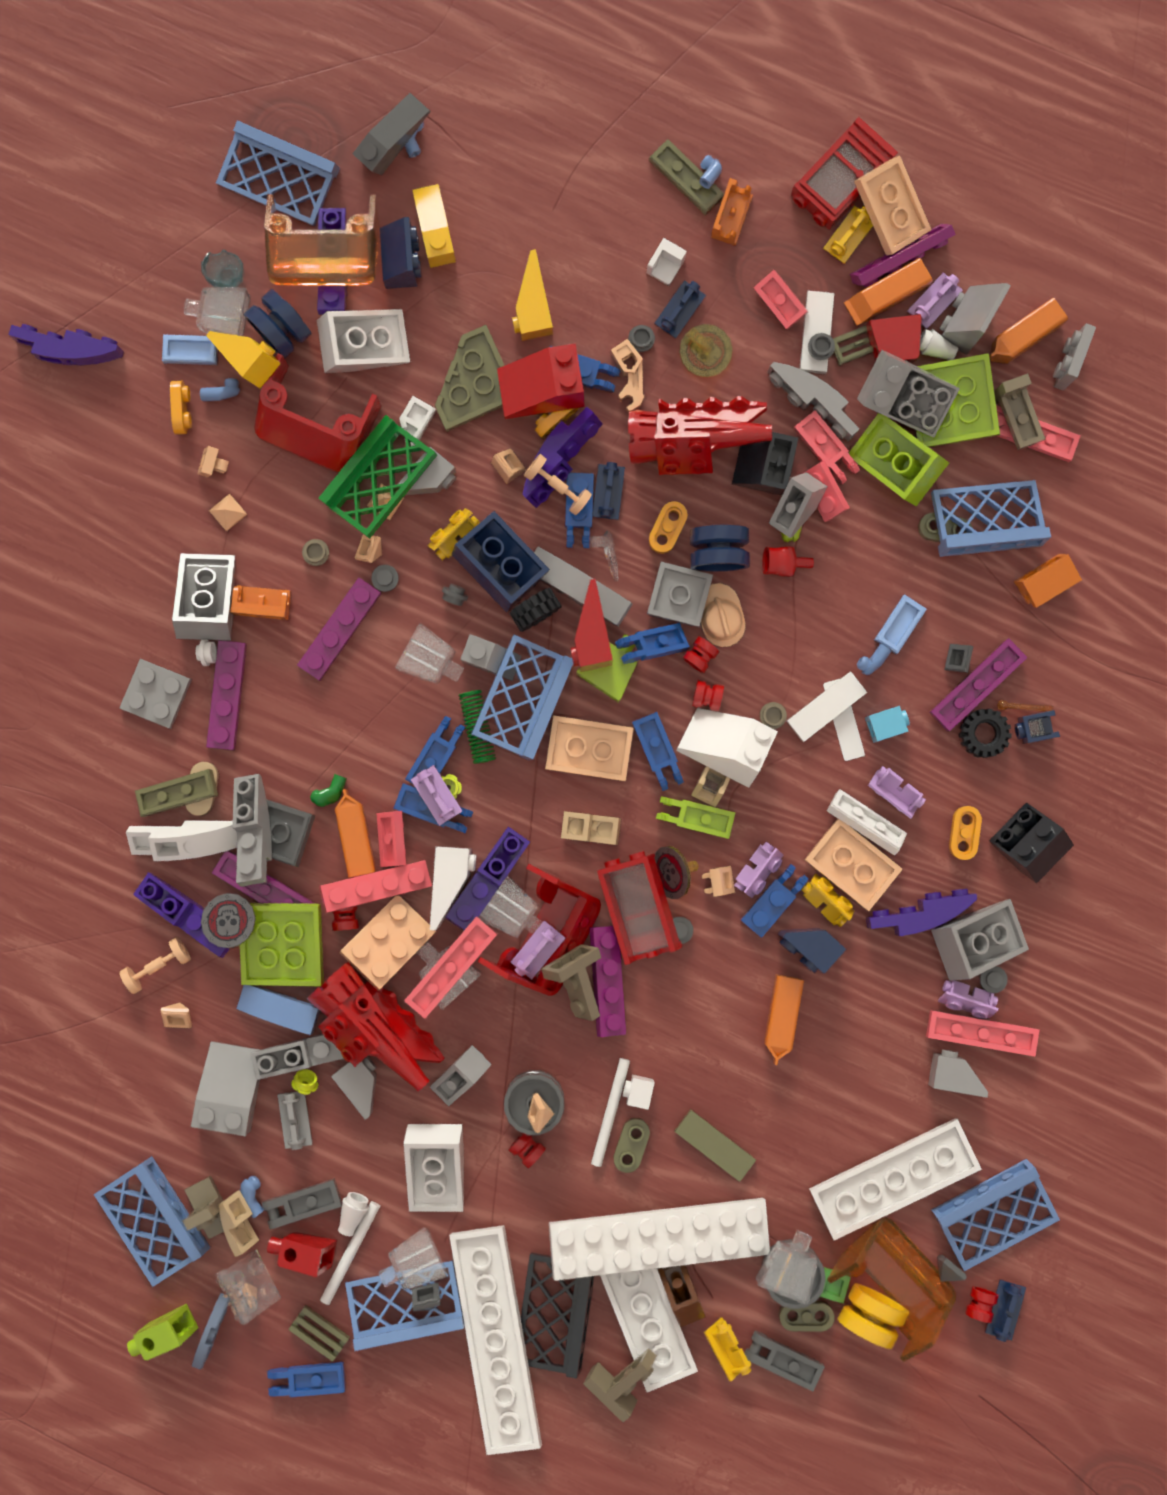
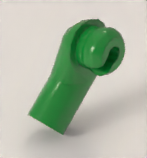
M334 774L329 788L320 791L316 789L311 793V802L318 807H325L337 802L340 799L347 778Z

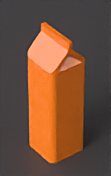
M918 258L845 301L844 305L856 326L927 288L933 280L922 260Z
M1054 298L1050 299L994 339L989 356L990 361L1004 364L1011 362L1063 326L1068 320V316Z
M344 789V796L336 806L335 814L348 878L377 872L363 804L349 796L348 790Z
M777 974L775 975L764 1044L773 1055L774 1065H778V1060L793 1048L804 985L803 979Z

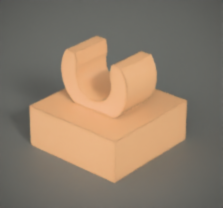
M207 446L204 449L197 474L207 478L212 475L213 470L224 474L229 461L216 458L219 449Z
M731 866L710 869L709 873L702 875V879L710 878L712 883L711 888L704 889L705 893H713V896L735 893Z

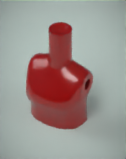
M767 546L763 551L762 569L765 575L793 577L796 568H813L814 566L813 558L797 557L794 547L791 546L779 548Z

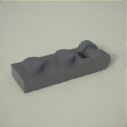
M335 1178L261 1202L264 1211H267L269 1216L267 1221L269 1229L278 1228L342 1207V1200ZM284 1205L286 1215L280 1216L277 1207Z
M754 1331L751 1337L753 1342L750 1348H746L744 1352L748 1361L813 1392L824 1370V1364L769 1338L759 1331ZM762 1346L769 1349L766 1357L759 1354Z

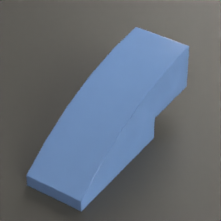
M256 985L243 986L236 1008L252 1016L308 1035L314 1033L320 1010L311 1003L297 1000L295 997Z

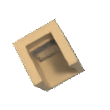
M705 766L691 796L716 807L726 790L730 778Z

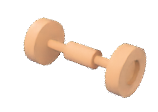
M539 454L529 466L524 476L531 481L537 473L548 480L547 484L563 495L565 493L574 500L569 511L577 515L586 505L592 494L586 489L579 496L572 493L568 489L569 486L555 475L550 476L541 469L547 459Z
M178 937L169 941L172 953L165 957L160 956L145 965V969L135 974L130 967L120 971V977L124 985L132 994L142 990L139 978L147 973L151 975L167 965L166 962L176 957L181 964L191 960L187 948Z

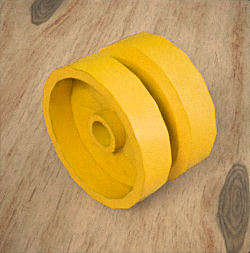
M855 1283L848 1295L850 1301L855 1306H843L838 1321L865 1340L887 1349H893L899 1335L892 1326H904L910 1312L884 1294L862 1284Z

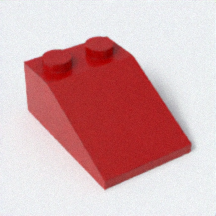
M575 343L548 347L497 369L505 419L585 407L584 390Z
M591 579L589 582L574 639L575 647L570 648L573 666H579L580 672L612 666L613 663L596 579Z

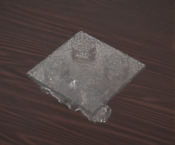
M257 1249L229 1268L216 1273L218 1279L215 1281L219 1283L223 1292L226 1291L223 1297H229L230 1300L227 1302V1305H232L231 1309L235 1315L234 1318L239 1320L242 1325H245L281 1299Z

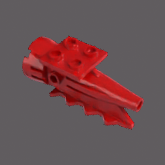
M737 396L730 402H722L715 397H710L703 403H695L688 398H683L677 404H668L662 399H658L659 413L642 410L629 412L631 464H642L657 461L659 475L713 473V451L772 441V424L751 423L767 411V403L748 401L742 396Z
M349 962L340 967L307 998L311 1004L327 1016L318 1026L324 1037L332 1042L339 1049L342 1057L354 1067L367 1056H376L419 1092L430 1080L416 1061L440 1063L445 1059L441 1051L434 1044L432 1034L421 1030L416 1025L412 1012L403 1010L398 1005L396 995L391 991L385 990L383 987L378 991L369 981L364 984Z

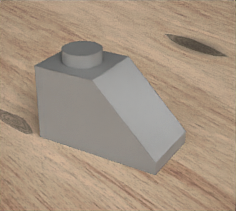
M436 452V458L406 495L439 493L443 488L448 489L456 479L454 476L456 473L455 467ZM424 453L416 463L421 462L427 454ZM408 474L398 484L404 483L408 478Z
M807 472L792 477L769 524L789 538L793 537L817 509L828 486Z
M470 634L460 660L462 663L496 675L507 649ZM513 652L516 662H520L522 656ZM509 659L507 666L512 665L511 659ZM514 667L504 671L502 678L513 681L516 673Z
M472 1045L430 1088L450 1106L474 1085L491 1064Z
M942 1049L941 1054L933 1053L929 1086L934 1089L988 1098V1091L967 1061L958 1057V1052Z
M369 1056L356 1067L348 1062L331 1076L365 1120L373 1112L377 1073L374 1071L376 1065Z

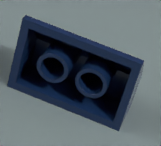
M495 511L458 541L451 554L506 613L521 601L550 570Z

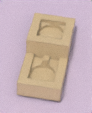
M564 811L561 838L618 845L621 818Z
M238 1190L219 1204L222 1227L235 1257L242 1255L259 1241L247 1219L253 1213L242 1193Z

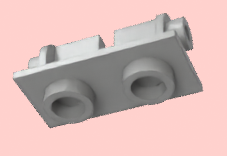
M297 1091L278 1094L285 1149L297 1150L303 1148L302 1146L313 1145L306 1095L300 1094Z

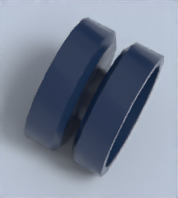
M270 289L261 297L262 304L270 313L269 315L255 305L250 307L243 315L276 353L287 358L294 351V345L286 334L288 333L296 342L303 343L312 333L302 321L297 311L277 292Z
M709 525L690 529V545L699 549L690 555V568L706 572L736 571L749 568L750 553L741 549V547L749 543V528L739 525Z

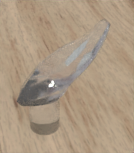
M606 531L604 536L591 537V547H604L605 557L609 563L614 581H618V563L613 536L609 531Z

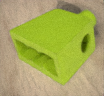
M609 642L613 658L612 666L580 672V669H578L576 675L619 703L638 661L623 664L621 659L622 656L633 651L635 644L617 649L616 646Z
M186 1303L147 1323L133 1335L134 1339L128 1341L127 1348L131 1356L135 1357L141 1354L143 1359L147 1361L179 1347L199 1327Z

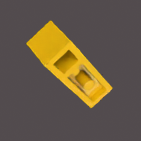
M439 185L414 189L413 195L430 268L455 263L454 250Z
M536 249L530 250L516 304L517 317H512L515 334L520 333L522 341L553 334V326Z
M211 331L206 335L236 371L258 388L264 385L281 364L273 356L275 350L264 341L259 344L250 337Z

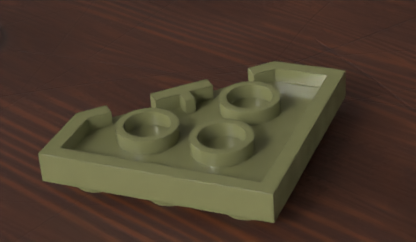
M486 325L461 336L458 349L444 380L440 396L437 398L435 408L446 432L503 407L497 369L505 365Z

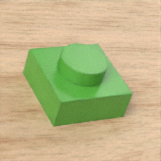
M824 1267L826 1282L824 1290L819 1297L844 1303L851 1276Z

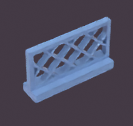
M237 121L233 130L235 135L216 184L315 226L319 216V208H322L334 177L337 178L340 167L335 162ZM240 142H243L250 146L253 155L239 161L236 151ZM255 148L261 150V152L256 153ZM267 154L273 155L277 166L263 171L259 158ZM279 158L287 162L281 164ZM255 160L260 173L246 178L242 165ZM290 165L298 166L301 177L288 182L283 168ZM238 167L243 180L235 184L226 182L225 179L228 172ZM303 169L310 171V173L305 174ZM280 171L284 184L271 189L266 176ZM316 175L326 178L322 189L312 192L307 179ZM262 178L267 191L259 195L253 194L249 183ZM304 181L309 194L295 200L290 186ZM244 185H245V186H246V189H247V191H246V190H244V189H242V188H239V187H241V186H244ZM287 188L291 202L281 206L276 203L273 194ZM270 196L271 201L265 199L264 197ZM311 199L314 206L311 217L302 215L297 204ZM294 206L295 211L290 210L288 208Z
M1036 480L939 489L931 492L941 543L938 546L940 557L1040 547L1051 538L1050 528L1045 527ZM1019 489H1029L1031 500L1028 504L1015 496ZM993 492H1000L1008 498L1002 507L989 498ZM968 494H974L982 500L977 509L964 501ZM940 497H949L957 503L951 512L941 505ZM1010 500L1023 509L1017 518L1005 510ZM984 503L998 512L992 521L979 512ZM959 505L972 514L966 523L953 514ZM1025 512H1028L1035 518L1036 526L1029 527L1020 521ZM1000 514L1013 523L1009 529H1002L994 523ZM974 517L987 525L983 532H977L969 526ZM949 519L962 528L958 534L947 535L945 524Z
M513 635L471 735L520 755L524 759L533 760L572 668V658L559 655ZM516 643L527 648L530 658L516 662L513 655ZM532 650L539 652L540 654L534 656ZM545 655L554 659L551 670L541 674L536 658ZM509 659H511L512 665L507 666ZM532 660L537 676L523 680L518 665ZM514 667L520 682L506 688L502 678L503 673ZM548 675V678L545 682L543 676ZM539 678L543 690L540 695L531 698L525 683ZM500 683L502 690L496 692L497 687ZM521 685L527 700L513 705L507 690ZM504 692L509 707L495 712L492 699L495 695ZM538 699V702L534 707L532 701ZM529 703L532 716L530 720L520 723L515 708ZM490 708L492 714L486 716L487 711ZM511 710L517 725L503 730L497 715ZM493 717L499 732L490 736L480 732L483 721ZM528 724L524 733L522 726ZM518 728L522 737L519 747L508 744L504 733ZM501 735L503 741L498 740L494 737Z
M152 1156L94 1194L152 1287L189 1263L194 1262L211 1248L200 1230L198 1231L196 1227L187 1231L183 1220L189 1213ZM134 1174L142 1183L140 1192L127 1189L129 1178ZM108 1191L121 1193L119 1206L110 1204L104 1194ZM126 1194L139 1197L137 1210L124 1207ZM144 1199L154 1202L156 1205L155 1215L142 1212ZM123 1213L136 1216L133 1229L125 1227L122 1223ZM141 1218L154 1221L152 1233L139 1230ZM159 1222L169 1225L171 1229L170 1238L157 1235ZM137 1236L150 1239L148 1252L138 1248L136 1245ZM156 1241L169 1244L167 1256L154 1253ZM174 1245L183 1247L188 1257L184 1260L172 1258ZM152 1259L165 1262L164 1272L158 1277L151 1268Z
M1027 1159L931 1210L963 1271L974 1267L1060 1220L1039 1179L1040 1176L1036 1168ZM1034 1182L1037 1189L1033 1199L1022 1196L1024 1186ZM1005 1196L1014 1198L1009 1211L997 1208L1000 1199ZM1019 1200L1031 1203L1027 1217L1015 1213ZM1037 1205L1047 1208L1050 1216L1042 1220L1033 1219ZM981 1209L990 1211L985 1224L973 1221L976 1212ZM995 1213L1007 1216L1003 1229L991 1226ZM1013 1218L1025 1221L1022 1231L1018 1233L1009 1231ZM957 1222L966 1224L961 1237L952 1235L948 1227ZM971 1226L983 1229L979 1242L967 1239ZM989 1231L1001 1234L999 1243L994 1246L985 1244ZM965 1244L977 1247L975 1256L965 1261L962 1256Z
M453 1261L345 1283L355 1351L465 1328ZM448 1268L450 1280L445 1288L439 1285L441 1291L440 1300L444 1294L453 1299L456 1312L445 1314L438 1308H434L428 1312L425 1318L417 1319L409 1313L412 1309V1303L405 1310L393 1302L401 1289L412 1295V1290L404 1285L410 1275L417 1274L426 1280L423 1284L425 1286L428 1283H435L431 1278L438 1269ZM432 1271L429 1277L424 1275L423 1272ZM404 1276H405V1278L403 1279L402 1282H400V1281H398L397 1279H395V1278H399V1277H404ZM390 1279L399 1286L391 1299L378 1291L384 1280ZM378 1282L375 1288L369 1285V1283ZM364 1285L372 1291L364 1305L354 1298L353 1287ZM450 1285L452 1287L453 1295L447 1291ZM375 1294L388 1302L380 1316L367 1308ZM356 1305L361 1308L358 1314L356 1311ZM390 1305L404 1314L398 1324L391 1325L382 1318ZM363 1311L377 1319L371 1329L360 1331L358 1319ZM433 1311L439 1314L437 1316L430 1317ZM406 1316L409 1317L411 1320H413V1321L403 1322L404 1319L406 1318ZM379 1322L385 1325L384 1327L376 1328Z

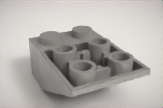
M881 350L857 399L863 406L934 438L960 388L895 355Z

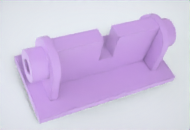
M942 273L907 312L910 315L921 314V325L927 329L954 301L958 294L963 291L957 285L959 279L954 274L947 276L945 273Z
M434 765L427 770L421 771L416 777L411 779L439 826L462 812V809Z
M882 766L880 770L876 771L868 786L895 806L898 811L911 819L917 808H920L926 799L922 797V793L909 783L902 789L899 785L904 779L890 768L886 769Z
M767 842L763 846L760 844L750 858V861L757 865L756 868L752 869L746 864L735 880L737 882L734 886L742 892L744 891L750 898H753L755 894L758 895L766 885L765 880L770 873L776 872L782 863L781 858L784 855Z
M544 921L511 961L516 966V973L522 977L527 975L532 980L564 941L565 937Z
M946 980L944 982L943 991L946 992L938 999V1002L946 1004L947 1008L970 1012L972 1016L979 1019H989L998 1011L999 1008H996L998 997L994 996V993L975 987L971 996L968 995L970 985L955 980Z

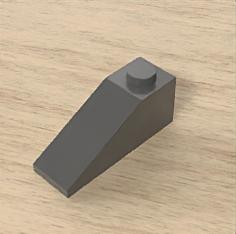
M409 93L368 132L353 152V155L370 171L383 175L431 111L413 94Z

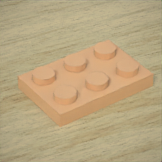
M900 156L890 159L854 181L886 256L896 253L931 231V227Z
M553 716L545 769L626 781L634 728Z
M838 818L804 859L867 911H870L902 871L900 866Z
M398 895L339 953L379 991L436 931L430 930V925Z

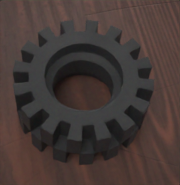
M546 588L542 592L540 591L521 602L509 614L520 632H523L546 620L547 617L552 616L562 606L552 589Z
M981 709L970 713L969 716L964 718V723L959 728L961 729L959 738H962V747L965 746L967 748L965 751L969 754H974L973 756L988 758L1002 753L1003 749L1008 747V740L1012 737V734L1009 733L1011 725L1007 724L1006 721L1008 719L1005 716L1002 717L1000 715L1001 712L992 711L993 709ZM981 723H988L994 728L995 737L989 744H983L976 738L975 731Z

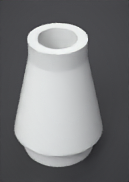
M933 329L931 331L923 330L920 335V354L948 361L955 358L958 351L957 346L951 344Z
M350 1192L347 1197L343 1198L338 1228L339 1233L345 1236H353L355 1229L369 1209L367 1197L359 1193Z

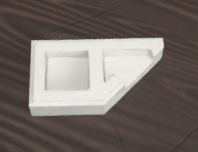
M412 396L399 418L401 427L420 440L435 415L436 409Z

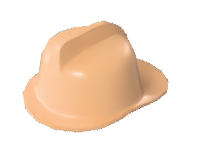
M718 583L710 585L701 624L706 638L714 645L720 647L731 646L742 638L745 631V619L736 592L731 587Z

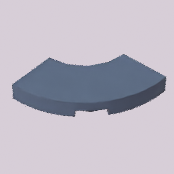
M220 1293L199 1342L192 1367L199 1370L203 1368L227 1312L230 1296Z

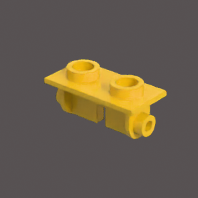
M854 206L823 247L824 250L844 264L873 227L865 206L862 209Z
M465 508L463 511L458 510L449 519L451 523L444 529H438L430 537L431 542L427 546L434 551L438 548L439 550L435 554L442 561L446 557L450 558L454 546L458 542L455 538L458 535L463 538L480 523L475 516L469 518L473 514L470 510Z
M815 873L810 883L807 882L802 887L803 896L816 908L824 902L827 906L821 910V913L833 925L843 926L847 920H851L855 911L851 902L844 896L840 897L833 890V886L828 879L820 877Z
M721 1317L704 1331V1334L730 1382L740 1373L742 1376L749 1374L752 1371L750 1368L751 1362L746 1358L742 1348H738L739 1342L731 1329V1324H727Z

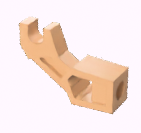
M627 339L611 349V356L621 370L622 375L628 377V383L618 395L620 401L627 397L633 400V403L626 407L629 413L641 407L644 395L643 358ZM632 356L635 360V365L632 369H627V365H624L623 362Z

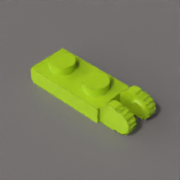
M661 796L660 802L663 805L680 807L678 818L662 812L657 813L656 819L675 823L679 827L729 839L735 812L687 800L679 801Z

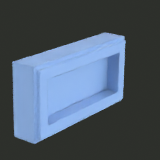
M163 335V363L217 365L218 349L207 336Z
M904 594L874 640L879 644L885 645L893 653L898 654L927 609Z

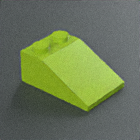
M880 413L877 414L849 452V455L855 462L904 500L915 506L919 504L949 464L947 460L889 417Z

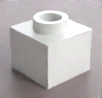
M632 1074L631 1081L626 1080L623 1090V1097H627V1105L649 1110L654 1080Z

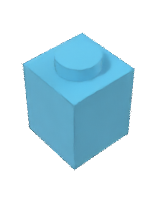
M900 706L865 717L873 743L908 732L907 726L910 725L906 711H901Z

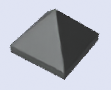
M950 644L944 670L968 673L974 646Z
M942 1254L938 1255L937 1262L940 1282L961 1281L967 1278L966 1274Z
M439 1283L412 1289L413 1311H429L441 1305Z

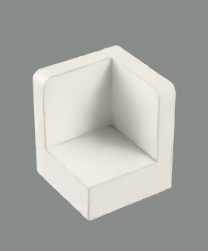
M663 238L647 265L646 273L669 286L685 261L687 251Z

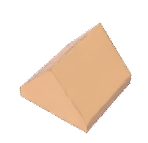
M512 449L495 454L491 462L506 484L526 470Z

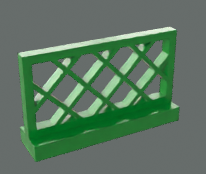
M385 415L318 499L328 509L339 515L370 539L436 458L437 454L397 425L393 419ZM399 435H402L405 438L406 447L393 450V442ZM424 451L427 454L421 462L412 464V452ZM406 454L407 465L394 467V456ZM388 457L389 468L376 471V463L381 458ZM407 471V480L402 484L395 485V473ZM389 475L390 486L377 488V477ZM371 478L372 489L359 492V484L363 479ZM390 492V501L385 505L378 506V494ZM372 496L373 507L360 509V498ZM354 499L355 510L343 512L340 509L346 500ZM373 513V522L367 529L361 525V515Z

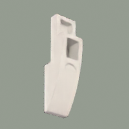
M184 821L181 827L129 826L126 835L131 855H152L153 861H172L198 858L237 848L238 832L233 829V821Z

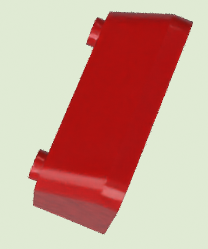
M277 353L275 358L281 364L264 383L260 391L254 425L255 433L262 441L339 473L368 437L381 408L378 397L374 394L371 395L361 418L352 414H344L336 420L333 429L284 409L288 394L281 383L289 365L283 355Z
M528 864L526 869L541 876L537 884L536 895L544 901L542 908L520 949L515 947L506 949L500 955L497 963L482 957L479 958L478 962L507 980L547 996H553L561 989L563 982L544 979L541 969L577 946L584 944L590 928L593 927L600 913L601 902L598 898ZM546 921L562 934L565 939L532 980L527 975L522 977L516 973V966L511 961L540 925Z

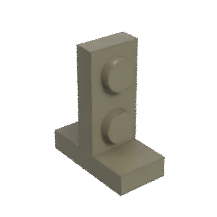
M1028 374L1003 382L994 391L996 404L1000 403L1017 450L1045 440L1027 392V388L1032 384Z
M583 944L572 949L541 970L544 979L563 982L571 1002V1010L575 1017L593 1021L600 1014L586 967L600 959L601 955L599 948Z
M209 1176L187 1187L185 1192L194 1209L183 1220L187 1231L194 1227L198 1231L204 1229L208 1239L224 1232L219 1214V1204L223 1202V1199L212 1177Z
M648 1348L615 1377L598 1362L591 1368L583 1384L622 1422H625L631 1416L638 1401L631 1392L639 1380L644 1382L654 1371L652 1365L656 1355Z

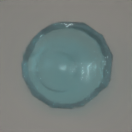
M222 250L218 254L209 252L201 262V272L212 288L218 291L234 289L243 282L245 268L238 255L226 250Z

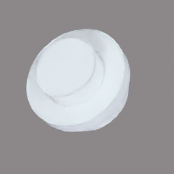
M202 639L200 644L196 646L197 660L201 661L203 666H210L211 663H216L217 647L215 642Z

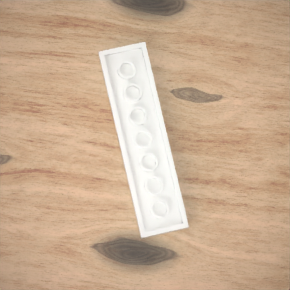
M764 1198L548 1222L554 1281L763 1256L770 1252L766 1200Z
M505 1225L451 1233L449 1236L487 1455L540 1449L542 1440Z

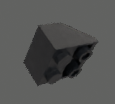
M772 432V441L740 446L731 484L782 496L789 483L798 437Z
M1027 802L989 840L1005 858L1036 884L1074 846L1064 828Z

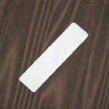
M840 679L824 683L825 691ZM849 706L833 719L845 761L865 755L852 706Z

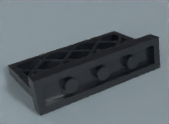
M531 1252L521 1312V1324L524 1339L525 1333L529 1337L524 1341L525 1345L532 1341L540 1355L534 1359L527 1358L529 1367L564 1373L566 1377L577 1379L582 1370L595 1276L575 1278L568 1285L564 1280H558L563 1289L552 1296L543 1282L552 1277L553 1273L551 1272L541 1280L534 1271L536 1261L546 1262L552 1271L551 1256ZM533 1278L537 1282L534 1286H532ZM573 1285H574V1293H573V1292L571 1291V1289H570V1287L573 1286ZM539 1286L548 1300L537 1307L530 1297L531 1291ZM566 1291L572 1299V1307L563 1312L555 1298ZM551 1302L559 1316L548 1324L539 1310ZM529 1306H530L533 1311H531V1312L528 1314ZM571 1312L569 1321L566 1315ZM536 1314L544 1327L533 1335L527 1326V1319ZM562 1318L568 1327V1334L559 1339L551 1326ZM547 1330L555 1344L544 1351L536 1337ZM565 1340H567L566 1348L562 1344ZM558 1346L564 1354L563 1365L554 1364L547 1353Z

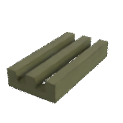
M866 326L833 338L835 342L833 353L837 358L839 366L873 353V347L870 346L845 357L842 356V353L870 343L868 337L841 348L838 346L839 343L867 333Z
M307 1305L304 1306L288 1329L332 1362L350 1338V1336ZM306 1315L340 1339V1342L334 1341L303 1317ZM298 1324H300V1325L303 1326L305 1329H307L308 1331H310L312 1334H314L315 1336H317L319 1339H321L323 1342H325L326 1344H328V1345H329L330 1347H332L334 1350L332 1351L331 1349H329L328 1347H326V1346H325L324 1344H322L320 1341H318V1340L315 1339L313 1336H311V1335L308 1334L306 1331H304L302 1328H300V1327L298 1326Z

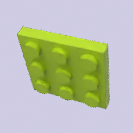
M989 353L917 366L960 388L935 437L933 438L916 430L918 440L928 447H935L1000 435Z
M249 903L253 908L255 921L249 937L240 944L241 985L321 986L324 983L321 904Z

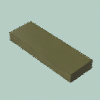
M669 139L649 157V161L704 215L724 197V193L714 183L709 189L704 188L700 184L699 179L704 173Z
M211 769L135 791L141 817L151 816L218 796L213 770Z
M692 1109L689 1110L674 1130L675 1133L739 1182L756 1161L753 1156Z

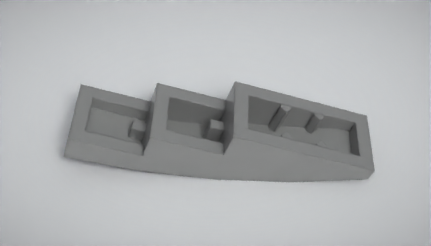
M537 547L534 553L550 569L541 580L583 607L589 582L593 578L544 549ZM596 581L604 619L619 627L633 604Z

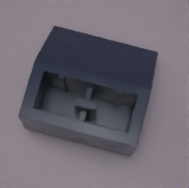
M403 217L379 228L383 282L386 289L417 287V278L422 277L418 253H415L420 251L416 226H411L409 217Z
M820 928L780 930L777 933L782 938L779 943L794 955L798 952L802 956L799 961L813 973L819 971L825 974L846 951V948L826 930Z

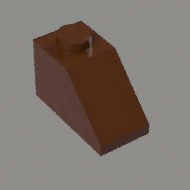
M686 1265L657 1268L680 1328L705 1318V1313Z

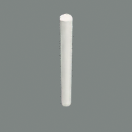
M624 1058L619 1059L591 1162L592 1165L601 1167L630 1064V1060Z
M370 1202L369 1209L360 1221L320 1298L322 1303L330 1305L380 1208V1205L376 1202Z

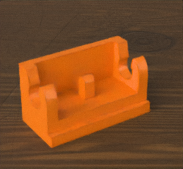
M730 178L712 229L711 238L736 246L753 195L751 194L752 188L749 185L745 189L737 186V180Z
M1058 554L1016 579L1014 583L1027 604L1032 603L1033 607L1037 608L1082 581L1069 554Z
M234 586L230 612L236 616L288 620L291 591Z

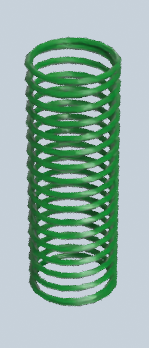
M482 690L465 692L458 695L460 697L459 700H463L460 704L463 709L462 713H465L463 717H466L463 721H467L464 724L467 726L465 729L468 730L466 733L469 734L467 737L471 738L468 742H472L469 746H474L470 748L473 751L471 754L474 755L472 759H475L473 764L496 759V757H493L496 754L480 756L495 752V750L479 752L494 748V746L477 748L492 743L475 744L485 740H474L478 737L471 735V731L474 728L472 726H475L476 723L470 722L477 721L478 718H469L479 716V714H467L481 711V709L466 710L481 707L484 704L465 707L470 704L483 702V699L466 702L482 698L483 695L464 698L480 694ZM484 725L481 728L489 727L490 725ZM491 729L481 730L480 732L490 731Z

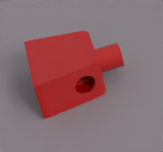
M921 314L870 320L865 325L870 346L873 347L875 362L881 350L909 363L919 359Z
M293 1232L283 1239L271 1237L268 1242L267 1253L279 1256L277 1262L279 1267L318 1277L332 1268L337 1240Z

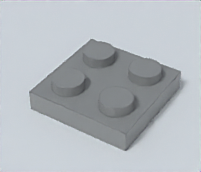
M1086 323L1079 331L1075 330L1072 337H1068L1062 350V353H1065L1062 363H1058L1053 377L1057 378L1054 384L1055 388L1064 391L1078 378L1096 330L1095 326Z
M661 562L647 615L699 628L713 575Z
M140 659L120 709L172 729L192 679Z

